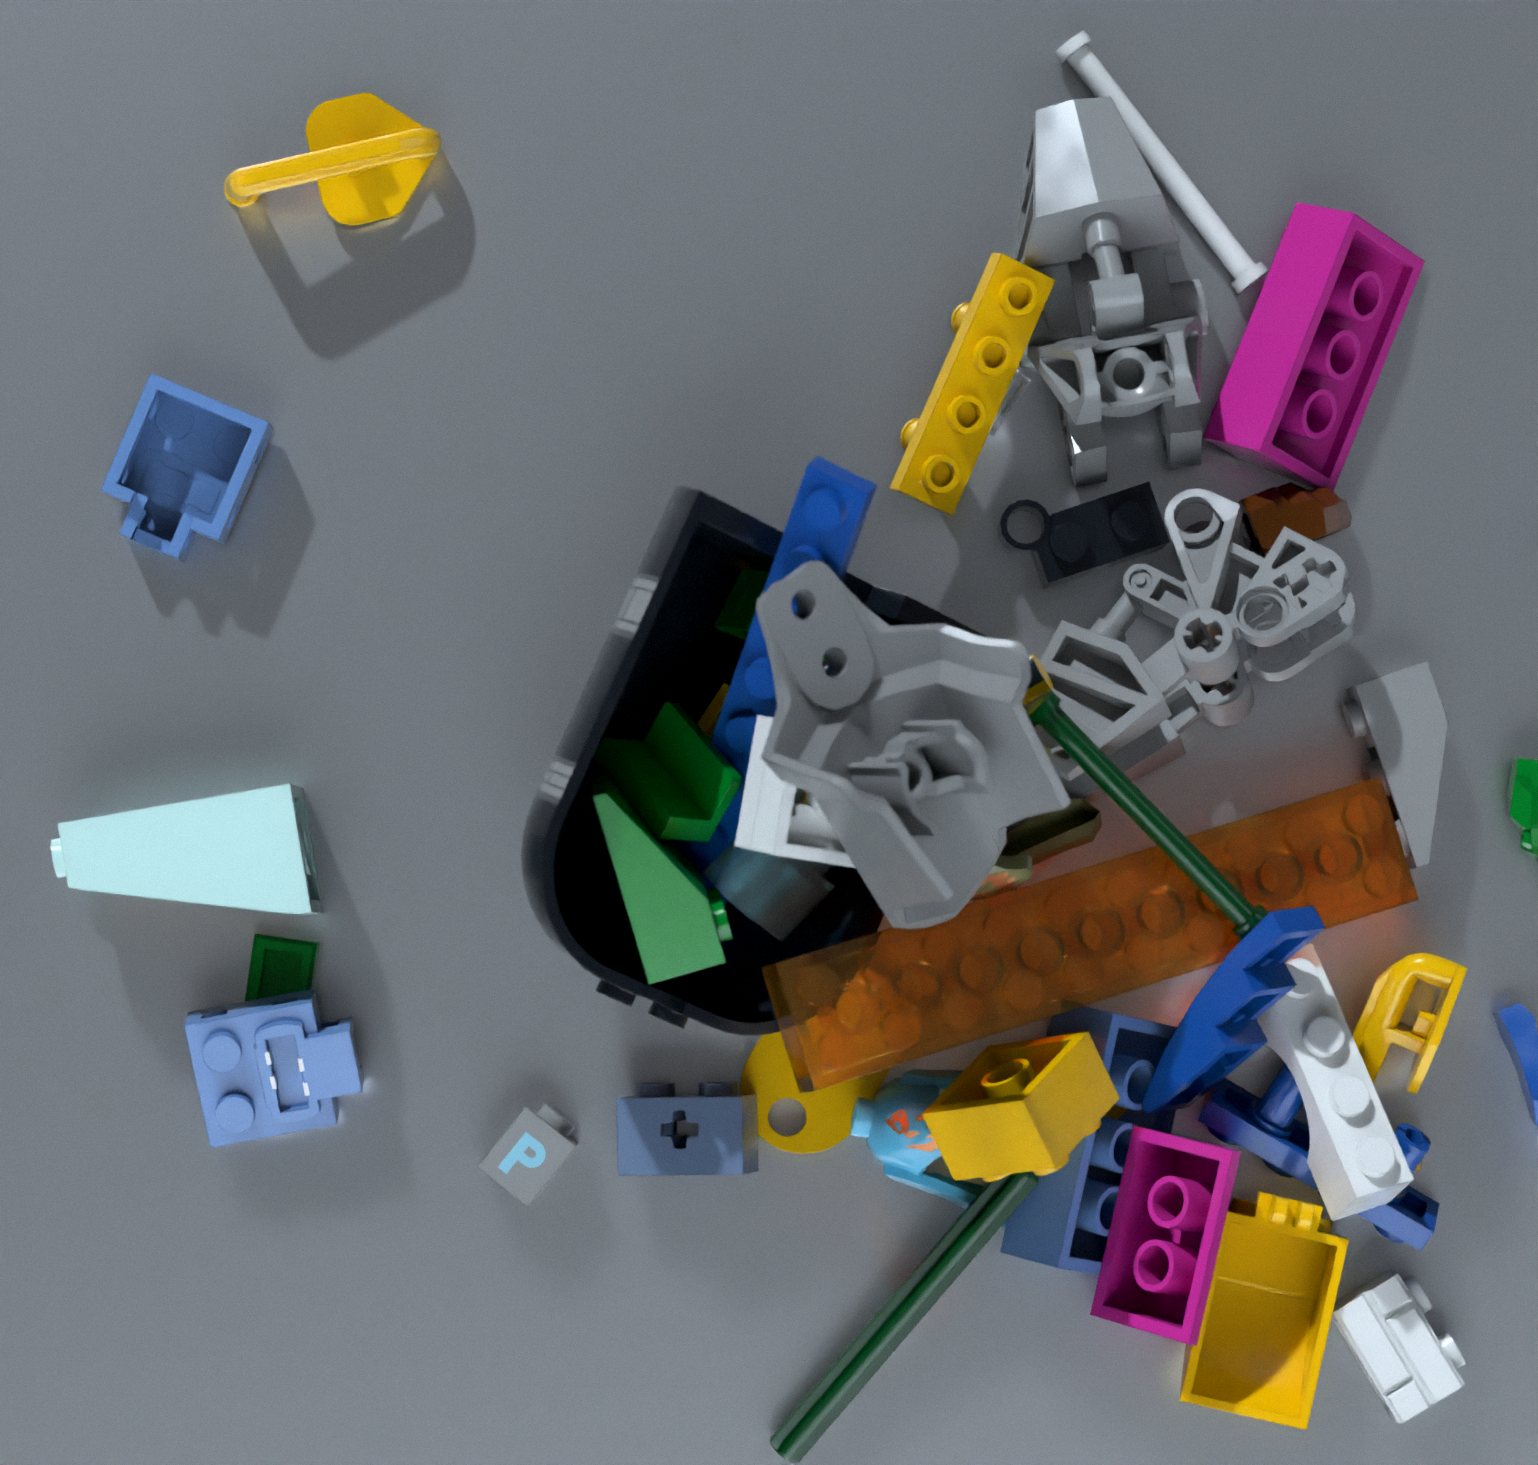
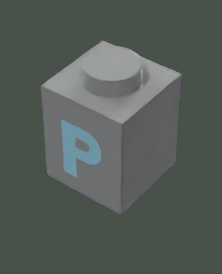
M547 1103L539 1111L528 1104L477 1168L528 1208L579 1144L569 1136L575 1126Z

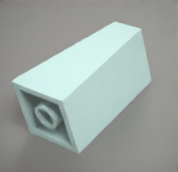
M290 783L57 823L60 838L51 840V855L55 873L58 878L66 876L68 888L283 914L316 915L324 913L304 788Z

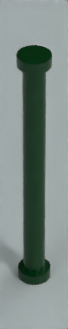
M1052 690L1040 697L1026 712L1033 727L1039 724L1235 924L1232 932L1242 941L1269 912L1261 904L1254 907L1061 710L1058 706L1061 699Z

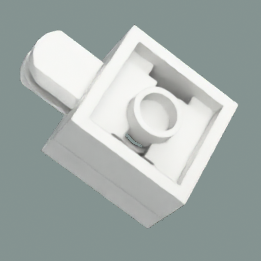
M822 661L825 672L828 667V661ZM757 715L734 846L775 856L856 868L813 794L806 791V805L804 790L782 781L761 759L774 717Z

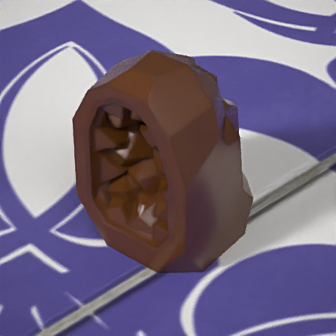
M1289 482L1279 487L1269 488L1237 502L1241 505L1243 512L1242 524L1248 539L1252 541L1254 553L1263 558L1270 551L1284 526L1313 541H1317L1342 531L1351 525L1352 515L1347 502L1340 499L1328 487L1307 490Z

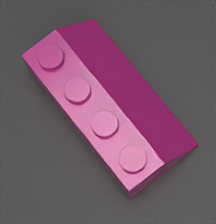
M1296 202L1287 227L1282 234L1281 242L1264 285L1259 292L1256 305L1240 345L1235 352L1234 360L1218 400L1212 410L1203 438L1243 461L1313 489L1328 487L1331 491H1334L1425 261L1355 213Z

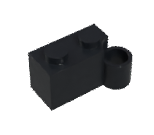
M1149 481L1053 513L1051 516L1036 501L1028 499L1018 500L1007 507L1000 517L997 528L999 539L1005 548L1016 554L1032 555L1043 589L1161 550L1170 543ZM1018 511H1027L1035 515L1041 523L1042 531L1040 538L1033 543L1027 544L1015 541L1007 530V520L1010 515Z

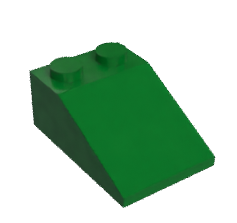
M601 767L590 770L593 798L649 985L725 963L721 942L731 940L733 936L719 886L706 890L701 870L671 839L658 838Z

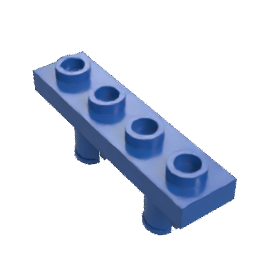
M1285 1063L1262 1098L1257 1097L1227 1078L1221 1080L1206 1093L1198 1121L1205 1124L1213 1136L1229 1145L1239 1144L1261 1157L1265 1165L1276 1174L1286 1178L1295 1177L1317 1190L1320 1195L1307 1164L1310 1146L1309 1127L1295 1119L1304 1102L1295 1079ZM1401 1123L1394 1133L1413 1174L1430 1149L1431 1142L1416 1127ZM1408 1185L1389 1203L1356 1214L1373 1223L1376 1230L1385 1238L1396 1243L1405 1242L1421 1251L1434 1233L1440 1203Z

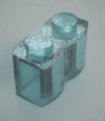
M735 840L703 872L710 882L737 909L754 922H757L781 942L835 887L833 882L825 875L832 867V864L775 856L734 846Z

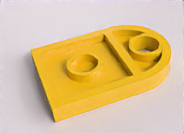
M857 972L841 994L812 1018L787 1030L761 1035L744 1065L740 1080V1094H757L758 1135L769 1144L781 1150L800 1154L827 1150L843 1141L850 1134V1124L856 1098L861 1097L871 1100L874 1098L925 1012ZM782 1098H793L799 1101L806 1111L804 1126L800 1131L792 1135L779 1134L771 1127L768 1120L771 1106Z

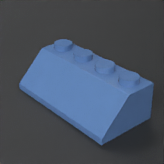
M1055 1000L1046 1037L1088 1031L1120 1097L1114 1105L1127 1108V1111L1118 1119L1103 1116L1100 1128L1091 1135L1084 1137L1069 1153L1070 1159L1066 1165L1053 1173L1038 1176V1184L1005 1221L1001 1253L1059 1269L1099 1275L1133 1125L1168 1133L1172 1131L1176 1110L1147 1115L1141 1103L1163 1052L1177 1027Z

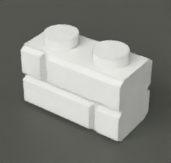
M1389 1269L1362 1284L1358 1289L1352 1290L1337 1299L1333 1309L1332 1320L1389 1416L1400 1424L1429 1408L1431 1404L1439 1402L1462 1388L1465 1383L1456 1369L1465 1365L1466 1362L1447 1331H1443L1437 1336L1435 1335L1424 1316L1425 1312L1432 1309V1305L1415 1277L1411 1275L1403 1280L1397 1271Z

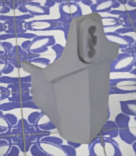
M809 561L802 564L785 578L774 582L767 591L757 598V615L767 645L778 705L761 759L782 781L813 794L892 928H926L956 917L970 901L995 865L1007 843L1008 825L1027 817L1062 810L1072 803L1022 705L1031 680L1030 659L1027 650L1020 642L981 637L949 626L947 623L889 626L849 591L831 568L822 561ZM793 596L796 598L797 601V617L795 616L791 608V601L793 599ZM824 654L827 656L828 667L826 672L824 671L822 666V659Z

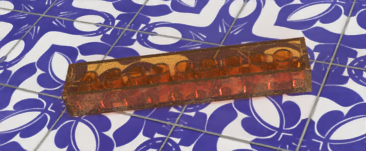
M1380 776L1185 836L1254 907L1261 904L1270 913L1277 910L1314 906L1325 929L1419 900ZM1155 845L968 903L956 917L940 924L917 929L890 927L761 967L799 1093L821 1090L1221 963L1241 940L1232 932L1235 924Z

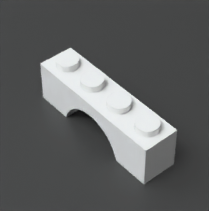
M1310 943L1285 962L1297 985L1259 1016L1257 1021L1268 1040L1264 1045L1274 1050L1282 1058L1299 1088L1307 1114L1310 1134L1307 1164L1331 1221H1335L1389 1203L1414 1178L1313 943Z

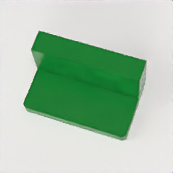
M677 702L664 703L644 741L605 737L594 756L595 761L659 839L708 842L742 783L741 775Z

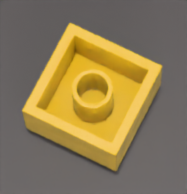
M1086 1031L987 1046L922 1113V1116L954 1181L983 1178L986 1182H993L1014 1173L1033 1171L1034 1175L1043 1176L1062 1168L1068 1163L1070 1159L1069 1153L1084 1137L1091 1135L1100 1128L1102 1124L1101 1118L1120 1097L1089 1032Z

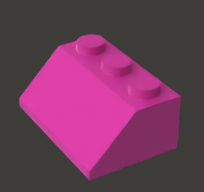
M1133 1125L1090 1315L1186 1344L1197 1345L1241 1152L1206 1141Z

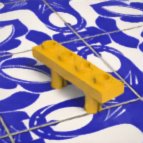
M992 252L971 302H963L952 313L951 328L956 336L920 418L911 419L901 430L900 442L905 453L889 487L890 489L943 514L953 516L1052 290L1055 279L1002 253Z

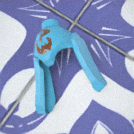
M912 1069L903 1073L902 1077L895 1078L879 1088L872 1100L857 1097L851 1118L850 1135L866 1138L867 1147L877 1162L884 1166V1174L892 1180L941 1197L964 1209L969 1206L985 1187L963 1180L954 1181L953 1178L946 1177L937 1172H925L929 1164L942 1155L922 1113L941 1095L940 1089H947L964 1070Z

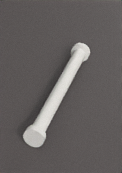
M1084 30L1065 42L1054 55L1061 64L1069 62L1096 98L1112 97L1146 164L1234 277L1235 281L1231 283L1232 287L1238 294L1242 293L1268 273L1269 270L1262 261L1257 264L1254 263L1088 45L1092 40Z

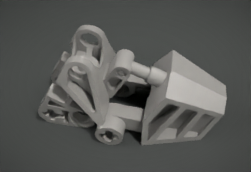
M1112 97L1072 99L1035 110L1024 161L1014 260L1055 279L1052 290L1021 358L1019 367L1034 366L1056 396L1068 464L1075 487L1107 482V445L1101 424L1102 415L1109 417H1134L1154 408L1163 455L1168 470L1201 464L1202 429L1195 404L1201 403L1202 335L1209 333L1205 295L1198 278L1169 283L1164 253L1179 251L1180 240L1164 196ZM1088 252L1091 257L1095 258L1099 279L1089 281L1091 335L1082 336L1068 263L1081 260L1082 253ZM1121 252H1125L1126 260L1131 259L1134 273L1125 275L1120 256Z
M1201 488L1187 489L1178 493L1169 501L1165 509L1164 521L1186 580L1182 582L1147 564H1135L1126 570L1123 576V585L1126 591L1104 619L1098 618L1090 630L1062 620L1040 659L1052 681L1053 689L1051 690L1061 699L1058 706L1131 781L1186 754V750L1179 734L1201 716L1218 726H1232L1242 722L1250 714L1254 705V692L1247 674L1252 670L1257 676L1268 681H1283L1333 651L1354 635L1358 611L1354 598L1350 593V579L1343 559L1336 552L1284 526L1270 551L1263 558L1253 553L1252 541L1242 536L1240 525L1243 512L1240 504ZM1200 503L1212 510V521H1199L1184 531L1177 527L1176 518L1179 511L1189 504ZM1331 572H1333V573L1329 576V578H1327V577L1324 576V575H1328V574H1330ZM1342 605L1338 610L1341 620L1338 624L1331 626L1325 619L1321 620ZM1140 613L1174 629V638L1142 663L1137 659L1128 644L1124 643L1126 641L1124 634ZM1307 629L1312 642L1308 644L1299 631ZM1287 638L1292 642L1290 655L1280 663L1268 664L1261 661L1256 655L1257 647H1271ZM1199 643L1207 647L1210 645L1212 652L1207 653L1203 647H1197ZM1222 682L1227 689L1232 688L1233 690L1229 694L1222 696L1218 690H1212V688ZM1044 694L1023 705L1026 712ZM1039 724L1034 727L1042 745L1051 749V763L1070 799L1083 798L1088 803H1091L1107 794Z

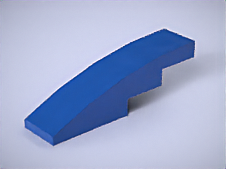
M1314 906L1271 911L1227 955L1194 998L1166 1046L1141 1103L1147 1115L1192 1106L1268 1042L1257 1018L1297 985L1285 962L1325 929Z

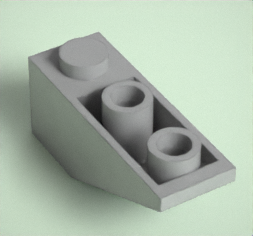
M1426 661L1349 687L1346 690L1350 701L1342 703L1344 718L1353 739L1363 737L1370 758V762L1363 764V772L1370 793L1374 800L1384 799L1391 822L1383 824L1388 847L1396 861L1404 858L1407 869L1419 868L1430 863L1449 722L1429 663Z

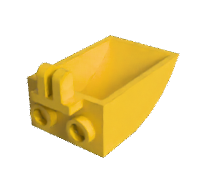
M1259 1191L1256 1202L1233 1198L1231 1209H1228L1198 1342L1197 1345L1186 1344L1180 1401L1307 1430L1349 1239L1331 1232L1333 1221L1321 1218L1323 1206Z

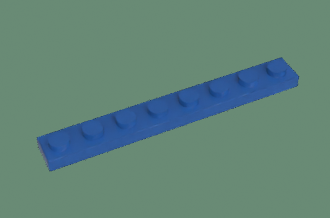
M819 456L812 460L805 470L763 593L774 582L785 578L802 564L809 561L824 562L843 582L877 485ZM793 596V599L791 601V608L793 613L797 617V601L796 598ZM757 610L711 738L713 744L741 775L742 783L708 842L675 841V844L701 870L706 890L719 886L724 906H726L746 850L734 845L757 715L774 717L778 707L772 668Z

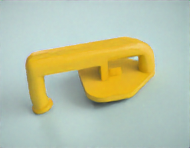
M360 93L321 103L309 115L305 126L309 153L239 168L226 178L224 193L233 205L248 207L258 200L260 194L317 182L325 211L338 223L357 226L392 218L402 211L434 156L440 150L442 141L437 131L429 127H423L373 94Z
M1421 952L1409 954L1391 965L1377 978L1352 1035L1373 1084L1391 1043L1416 1052L1406 1091L1417 1094L1442 1039L1467 967L1438 955ZM1418 979L1442 988L1443 990L1432 1014L1420 1010L1413 1027L1400 1022ZM1422 1160L1415 1169V1171H1419L1421 1169Z

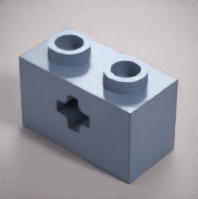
M737 1082L699 1083V1095H675V1083L636 1084V1095L616 1098L618 1176L744 1175L759 1171L757 1094H737ZM686 1119L687 1122L698 1123V1135L689 1137L687 1134L677 1133V1121Z

